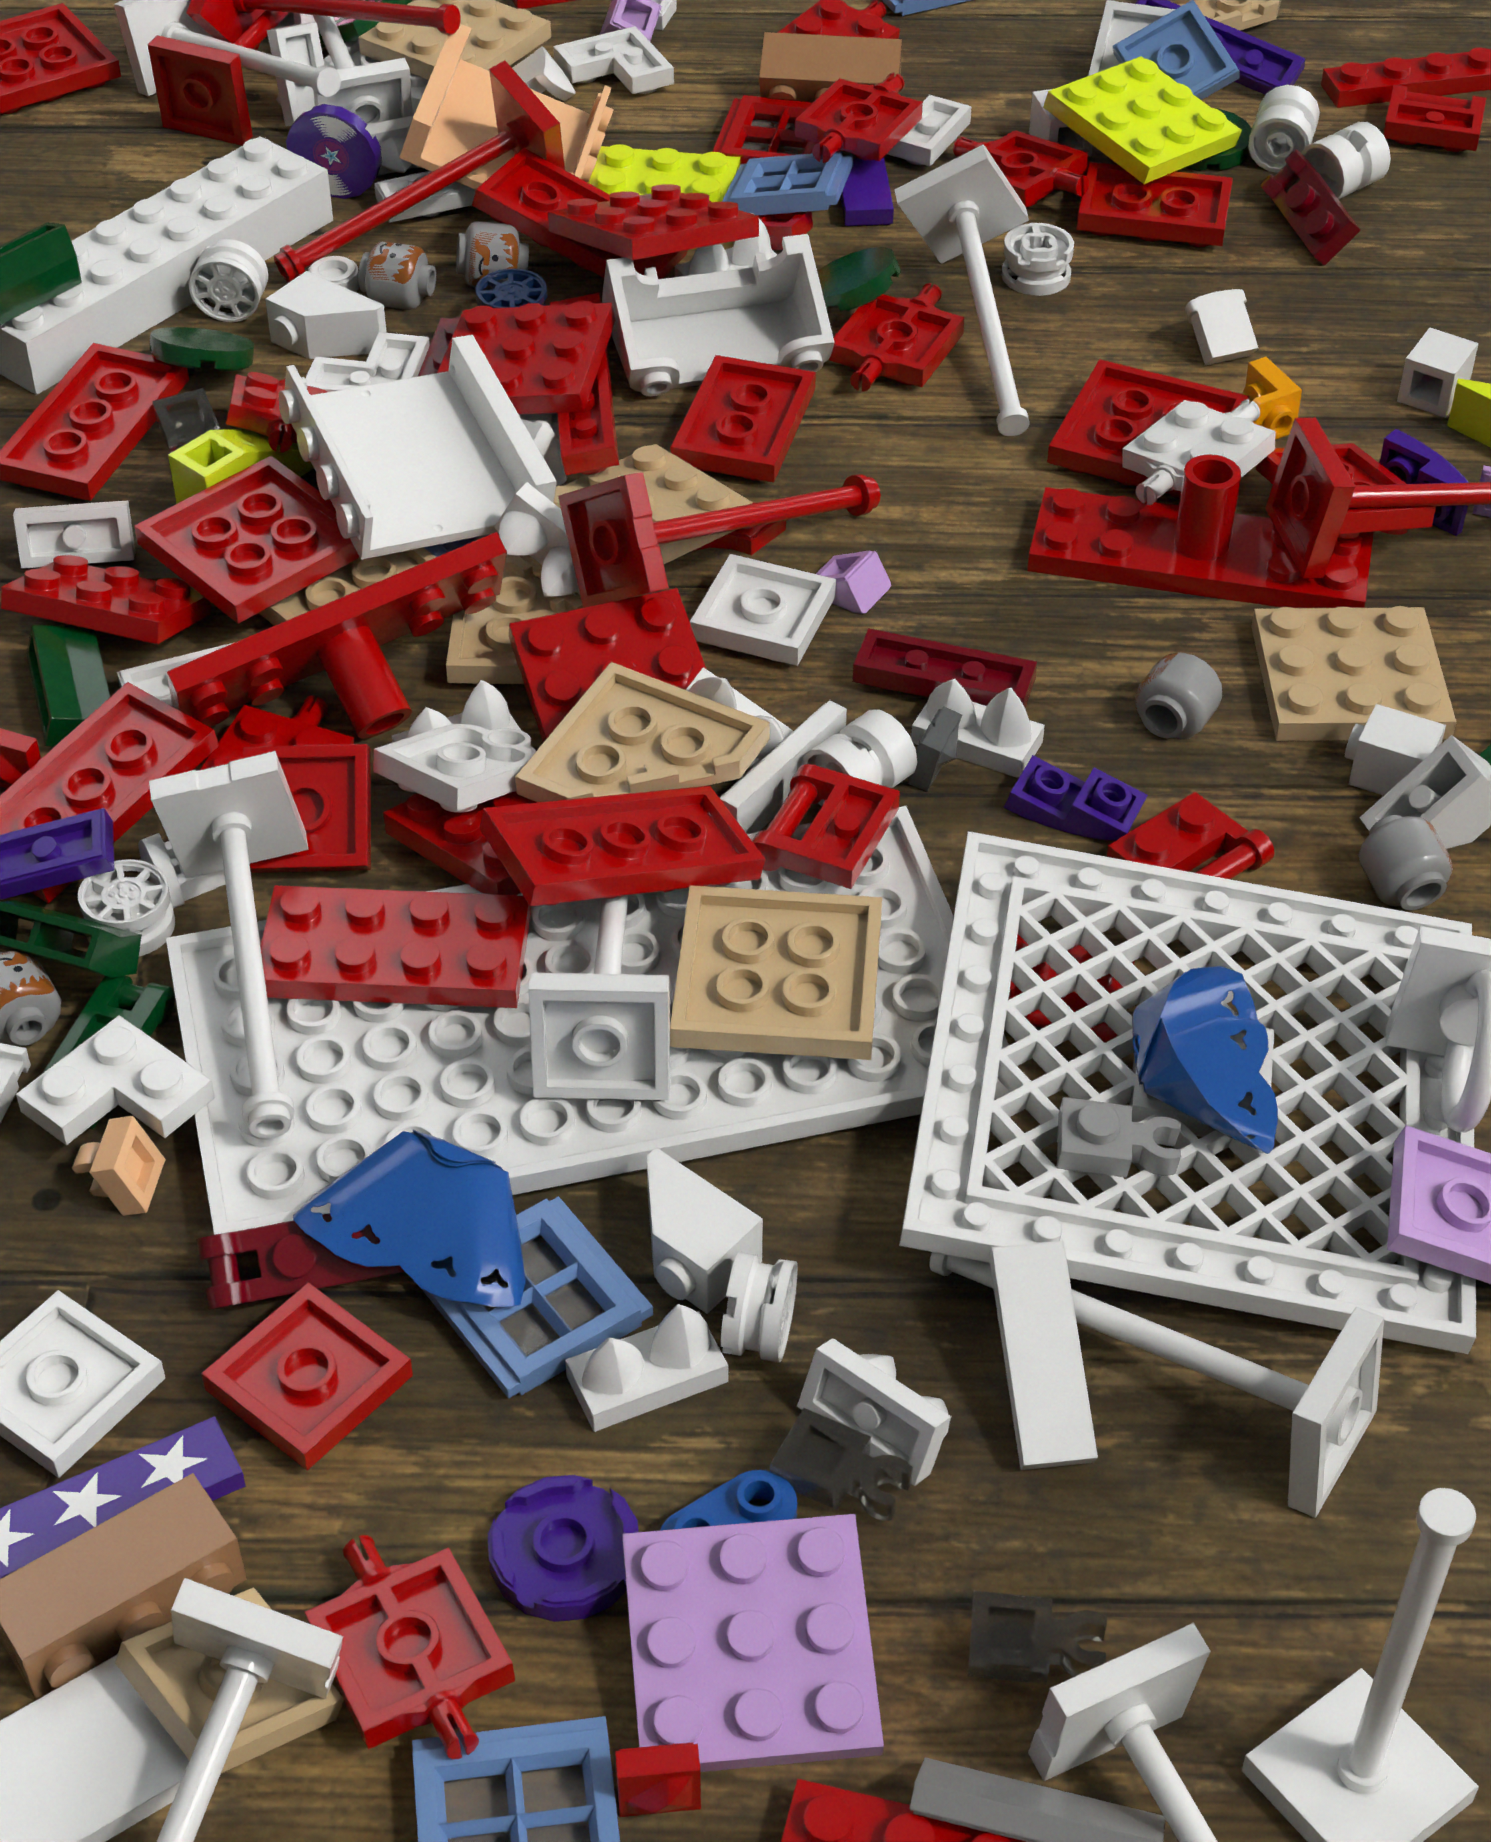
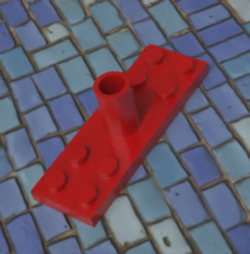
M1207 454L1194 457L1186 463L1179 505L1157 502L1147 505V501L1142 503L1140 500L1128 496L1114 497L1080 492L1071 488L1056 489L1045 487L1029 551L1027 571L1280 608H1365L1374 533L1361 532L1358 537L1350 539L1338 537L1324 578H1302L1271 518L1235 513L1241 480L1239 466L1229 458Z
M492 533L167 671L171 704L174 708L212 727L225 720L230 715V710L248 702L255 706L268 703L284 692L283 687L325 670L359 738H371L388 732L407 720L412 714V710L380 646L409 633H412L414 637L426 635L439 628L444 623V618L463 610L466 614H474L492 605L496 601V596L500 595L507 551L498 533Z

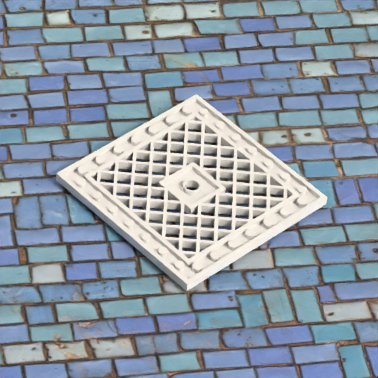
M968 831L899 1246L990 1263L989 1252L992 1247L1064 1240L1069 1277L1072 1279L1339 1330L1343 1329L1355 1307H1359L1384 1317L1383 1338L1469 1354L1476 1339V1279L1387 1250L1389 1216L1386 1213L1390 1211L1393 1165L1387 1159L1393 1157L1394 1141L1405 1125L1473 1148L1474 1129L1463 1133L1456 1132L1444 1120L1441 1107V1083L1445 1056L1387 1046L1385 1028L1419 927L1424 926L1472 935V924ZM1052 916L1063 929L1050 934L1038 921ZM1115 927L1127 941L1114 946L1102 933ZM1017 935H1019L1028 946L1015 952ZM1179 939L1192 953L1179 958L1167 944ZM1079 944L1093 957L1081 964L1067 951ZM1243 951L1256 965L1244 970L1230 956ZM1144 956L1158 970L1145 976L1131 962ZM1043 962H1046L1058 974L1045 982L1031 969ZM1306 962L1320 977L1309 982L1295 967ZM1222 966L1242 973L1254 1001L1258 1021L1266 1027L1269 1051L1259 1073L1270 1087L1271 1082H1273L1283 1092L1276 1097L1278 1124L1275 1139L1281 1145L1274 1148L1269 1154L1263 1153L1222 1134L1145 1093L1143 1084L1139 1085L1135 1056L1133 1071L1121 1060L1134 1052L1132 1016L1126 1011L1127 1009L1142 1003L1192 968ZM1109 973L1123 986V988L1111 994L1096 981ZM1370 974L1385 989L1374 994L1359 979ZM1273 980L1287 995L1275 1000L1261 985ZM1012 981L1023 993L1009 999ZM1074 991L1088 1004V1006L1076 1012L1061 999ZM1229 991L1228 996L1221 1004L1227 1007L1233 1015L1238 1016L1227 1005V1003L1233 1000V992ZM1337 992L1352 1007L1341 1013L1326 997ZM1038 1009L1052 1022V1024L1039 1031L1024 1017ZM1304 1010L1319 1025L1307 1031L1292 1015ZM1105 1022L1118 1037L1104 1043L1090 1028ZM1369 1022L1384 1038L1373 1043L1357 1027ZM1005 1029L1016 1042L1001 1049ZM1242 1030L1235 1036H1230L1242 1050L1246 1049V1045L1242 1041V1038L1246 1035L1245 1030ZM1274 1032L1285 1042L1273 1049ZM1067 1040L1083 1054L1069 1062L1054 1048ZM1336 1040L1351 1056L1339 1061L1324 1045ZM1399 1052L1400 1067L1390 1059V1057ZM1032 1058L1046 1072V1074L1033 1081L1017 1067ZM1302 1058L1317 1075L1305 1081L1289 1064ZM1367 1070L1384 1087L1372 1093L1356 1076ZM1097 1071H1100L1113 1085V1087L1100 1094L1084 1079ZM998 1079L1010 1093L994 1100ZM1334 1089L1350 1106L1337 1112L1321 1095ZM1063 1090L1070 1098L1120 1105L1129 1103V1106H1132V1122L1145 1123L1154 1117H1169L1181 1122V1129L1176 1144L1173 1146L1175 1149L1181 1150V1158L1176 1174L1169 1176L1156 1175L1146 1171L1139 1163L1133 1164L1140 1172L1126 1180L1123 1177L1057 1169V1166L1041 1151V1149L1054 1142L1058 1143L1059 1110L1047 1097ZM1247 1092L1245 1098L1238 1103V1106L1245 1108L1252 1115H1256V1111L1250 1106L1253 1099L1252 1094ZM1400 1102L1399 1118L1389 1109V1107ZM1299 1108L1315 1126L1303 1132L1286 1115ZM1025 1109L1040 1124L1026 1133L1010 1118ZM1367 1121L1383 1139L1371 1145L1354 1127ZM991 1131L1003 1145L987 1153L989 1133ZM1252 1135L1246 1136L1248 1139L1254 1138ZM1332 1140L1349 1158L1336 1165L1319 1147ZM1228 1147L1246 1164L1233 1172L1215 1156V1154ZM1297 1160L1314 1178L1300 1185L1283 1167ZM1018 1161L1034 1177V1179L1019 1187L1002 1171ZM1192 1167L1210 1184L1196 1193L1178 1176ZM1365 1173L1383 1192L1370 1199L1352 1180ZM1087 1174L1104 1191L1089 1200L1072 1184V1182ZM1260 1180L1278 1197V1199L1266 1206L1247 1189ZM1154 1188H1157L1173 1204V1206L1158 1214L1141 1197V1195ZM1330 1193L1348 1212L1334 1219L1316 1200ZM1051 1195L1054 1200L1047 1199L1045 1197ZM1226 1201L1243 1219L1227 1227L1210 1208ZM1120 1208L1123 1211V1213L1116 1212L1114 1210ZM1295 1214L1312 1233L1298 1240L1280 1221ZM1189 1221L1193 1226L1184 1225V1223ZM1364 1227L1382 1247L1369 1254L1350 1234ZM1258 1234L1262 1239L1253 1238V1237ZM1328 1247L1332 1252H1327V1251H1322V1250H1324V1249H1326V1248Z

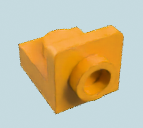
M1267 357L1248 362L1246 385L1243 389V394L1250 396L1249 404L1251 401H1254L1260 409V416L1253 423L1276 431L1275 440L1288 436L1294 419L1298 418L1302 389Z

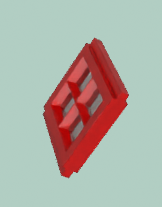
M743 95L742 99L734 98L712 152L740 157V165L747 164L748 160L753 158L812 154L815 144L811 141L795 137V119L812 103Z

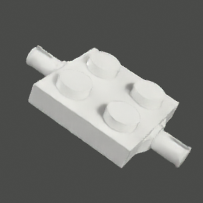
M1248 399L1244 400L1233 411L1222 413L1210 409L1202 403L1184 400L1123 448V467L1148 477L1147 480L1136 487V495L1142 503L1147 501V505H1152L1167 491H1172L1173 489L1181 491L1186 463L1200 455L1212 454L1229 458L1239 466L1241 477L1244 476L1275 450L1276 431L1253 423L1260 416V409L1254 401H1251L1249 404Z

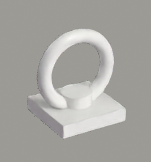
M1420 926L1385 1028L1386 1045L1445 1056L1441 1083L1442 1114L1446 1124L1453 1131L1460 1133L1468 1132L1479 1124L1491 1100V939Z

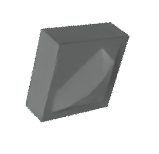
M944 706L942 709H938L919 741L916 750L917 766L915 772L907 778L909 779L908 784L928 792L942 766L957 759L958 730L962 714Z

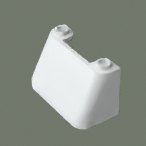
M808 234L783 237V251L769 260H767L765 252L757 253L754 257L753 266L749 268L658 279L655 267L645 268L644 275L639 274L635 271L633 260L627 258L606 260L602 303L612 302L616 321L611 335L630 387L635 391L642 392L646 396H658L668 392L670 389L701 385L715 355L813 372L819 371L823 367V363L831 356L834 338Z

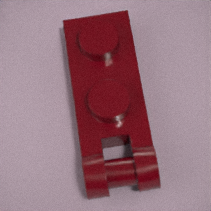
M1294 149L1284 159L1287 164L1275 176L1270 173L1260 183V186L1275 202L1313 257L1325 266L1361 229L1309 160L1297 149ZM1299 178L1301 179L1298 183L1293 185Z
M330 1214L323 1215V1219L326 1222H331L332 1217ZM294 1220L196 1239L200 1260H207L212 1287L205 1288L208 1310L295 1294L308 1282L315 1288L321 1289L405 1272L400 1265L366 1267L341 1258L307 1235ZM370 1224L366 1225L361 1231L352 1234L354 1239L366 1237L373 1244L380 1243V1239L375 1236ZM257 1250L262 1277L240 1281L236 1254Z

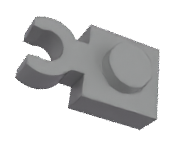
M1063 1097L1058 1114L1057 1169L1127 1178L1132 1162L1139 1163L1146 1171L1156 1175H1174L1181 1158V1150L1163 1148L1158 1144L1175 1146L1181 1129V1122L1169 1117H1154L1145 1123L1132 1122V1106Z

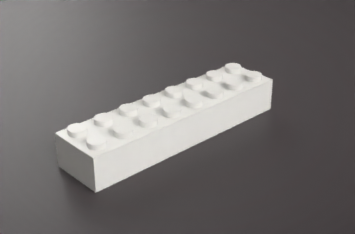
M259 136L246 141L243 146L222 158L210 161L207 166L186 178L174 181L171 186L150 198L138 201L132 208L114 218L100 222L96 228L72 240L78 259L82 283L0 325V374L38 395L60 382L93 343L118 348L194 303L189 291V281L198 259L207 245L209 247L216 245L218 240L222 239L237 240L252 247L265 261L279 253L281 247L287 244L291 246L332 222L333 213L328 170Z

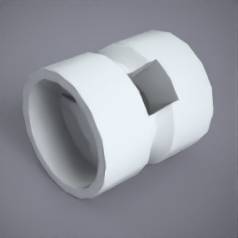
M1284 85L1274 88L1265 95L1260 103L1248 144L1251 157L1258 166L1267 171L1278 173L1287 164L1284 159L1294 149L1302 153L1306 146L1312 144L1320 111L1316 99L1310 92L1299 86Z
M1357 122L1333 135H1329L1306 146L1302 151V154L1314 166L1338 199L1384 178L1389 170L1391 160L1389 146L1384 135L1376 126L1368 122Z
M878 709L867 711L845 726L839 734H833L804 755L802 765H817L893 788L915 772L917 755L912 739L902 724L892 715ZM822 799L819 804L823 806L826 800Z

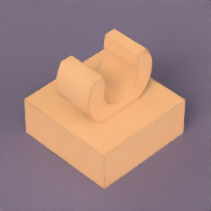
M127 1116L109 1119L101 1143L90 1142L83 1144L78 1151L72 1169L76 1174L89 1172L94 1178L89 1190L93 1196L109 1197L120 1213L126 1216L147 1213L165 1158L135 1117Z

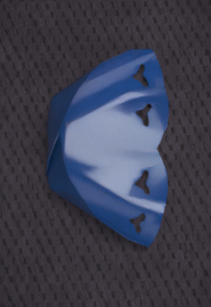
M1222 966L1192 968L1140 1003L1134 1010L1132 1034L1139 1085L1143 1084L1144 1092L1232 1139L1269 1154L1274 1148L1278 1124V1108L1273 1090L1259 1073L1269 1051L1266 1027L1258 1021L1254 1001L1242 973ZM1229 991L1233 992L1232 1004L1236 1007L1238 1016L1233 1015L1227 1007L1221 1004L1228 996ZM1242 1030H1245L1246 1035L1242 1038V1041L1245 1043L1246 1049L1242 1050L1230 1036H1235ZM1247 1092L1252 1094L1253 1099L1250 1106L1254 1108L1256 1115H1252L1245 1108L1238 1106V1103L1245 1098ZM1252 1135L1254 1138L1248 1139L1246 1136Z
M413 1130L411 1133L402 1131L313 1195L293 1215V1220L307 1235L320 1242L335 1255L366 1267L400 1265L421 1289L435 1296L451 1301L475 1303L490 1307H514L521 1305L525 1287L522 1244L509 1173L504 1171L501 1166L494 1164L496 1163L495 1161L455 1146L444 1139ZM330 1203L331 1222H326L323 1219L322 1213L311 1212V1208L321 1207ZM370 1224L373 1233L380 1239V1243L373 1244L366 1237L354 1239L352 1234L361 1231L366 1225ZM452 1257L456 1276L451 1277L445 1268H433L431 1262ZM497 1269L501 1278L508 1284V1287L503 1288L497 1282L482 1284L480 1280Z

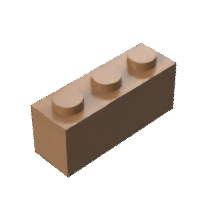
M764 32L759 75L760 97L813 103L839 78L859 84L876 85L886 79L892 72L895 73L894 77L897 73L901 76L902 39Z
M194 1473L1 1578L0 1640L35 1700L118 1654L123 1641L171 1622V1609L184 1578L227 1594L235 1586L247 1580L238 1539Z

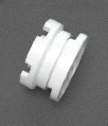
M1045 223L1023 224L1011 229L1006 234L1004 240V256L1006 260L1002 266V279L1005 284L1017 292L1035 296L1054 294L1066 288L1071 280V267L1069 263L1073 258L1074 250L1072 236L1060 227ZM1011 276H1019V277L1017 278V280H1015V279H1013Z
M232 239L218 240L216 245L210 247L207 245L202 251L190 277L189 291L197 307L208 316L224 322H239L250 317L257 309L268 282V269L261 255L249 245ZM202 298L209 299L212 303L216 304L215 307L212 308L206 304ZM220 307L232 309L233 313H224L219 311Z
M131 859L114 861V871L87 877L82 881L78 890L80 910L86 920L142 934L139 956L149 954L166 943V938L172 935L175 927V916L170 901L167 879L159 868L148 862ZM123 871H138L141 873L137 877H124ZM150 876H152L159 882V885H156L147 879Z
M738 1252L732 1267L726 1297L729 1298L727 1313L723 1315L722 1353L741 1356L747 1349L759 1351L760 1357L763 1360L779 1363L782 1361L795 1303L798 1274L796 1261L779 1259L775 1265L760 1263L758 1255Z

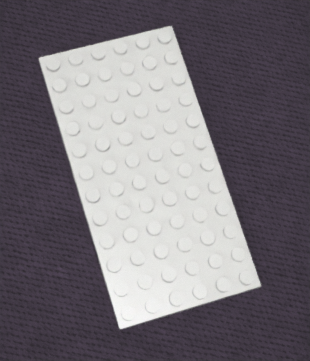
M899 807L895 817L852 889L783 867L771 872L762 870L759 880L707 886L882 897L871 1060L670 1047L669 1100L533 1097L528 993L530 974H594L602 898L564 902L551 906H531L517 1008L267 998L280 1093L288 1095L293 1100L295 1111L288 1132L270 1139L258 1138L252 1135L249 1127L243 1122L242 1105L247 1099L252 1097L231 926L166 938L185 1059L188 1064L212 1080L215 1098L195 1114L214 1235L293 1221V1215L313 1195L402 1131L411 1133L413 1130L432 1135L495 1161L496 1163L494 1164L501 1166L504 1171L509 1173L512 1195L647 1169V1154L655 1147L676 1161L682 1162L921 1114L953 914L907 807ZM811 823L799 825L791 838L802 840ZM751 833L747 835L751 840H753L757 833ZM468 884L426 891L482 894ZM689 888L675 889L669 892L657 891L628 895L621 974L669 975L670 1024ZM266 920L257 922L260 945ZM1004 1034L1001 1049L1009 1046ZM998 1079L994 1100L1010 1093ZM331 1204L312 1207L311 1212L322 1213V1215L330 1214Z

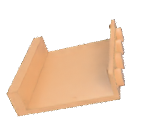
M460 24L456 33L448 34L412 119L399 157L431 172L498 134L489 71L461 60L472 29L463 24ZM605 85L602 94L598 93L590 114L532 90L560 122L565 170L588 183L614 110L606 106L611 87ZM510 150L456 182L476 190L516 154Z

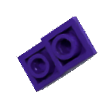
M1395 429L1384 438L1379 463L1406 484L1469 483L1444 457L1412 436ZM1468 505L1436 506L1432 525L1457 536L1463 530Z
M1032 755L1010 792L1004 808L1024 818L1063 832L1089 838L1116 841L1128 833L1148 795L1095 767L1092 769L1086 782Z

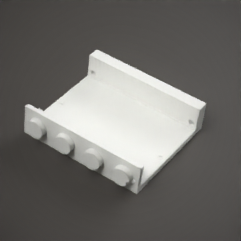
M473 335L452 338L449 371L315 395L309 394L305 377H300L295 365L286 366L285 390L280 391L278 394L281 417L285 424H292L297 433L298 447L305 462L311 461L316 471L317 484L321 496L325 500H331L336 510L340 533L343 538L351 539L361 560L488 535L495 532L498 533L499 531L494 526L514 495L526 482L550 501L554 502L557 481Z

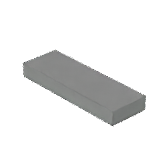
M924 1758L915 1780L910 1810L914 1811L913 1814L1026 1842H1163L1166 1820L1163 1815L929 1758Z

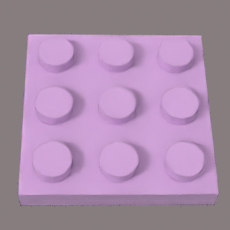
M855 1514L623 1534L639 1747L690 1742L698 1744L701 1772L882 1755L884 1742Z

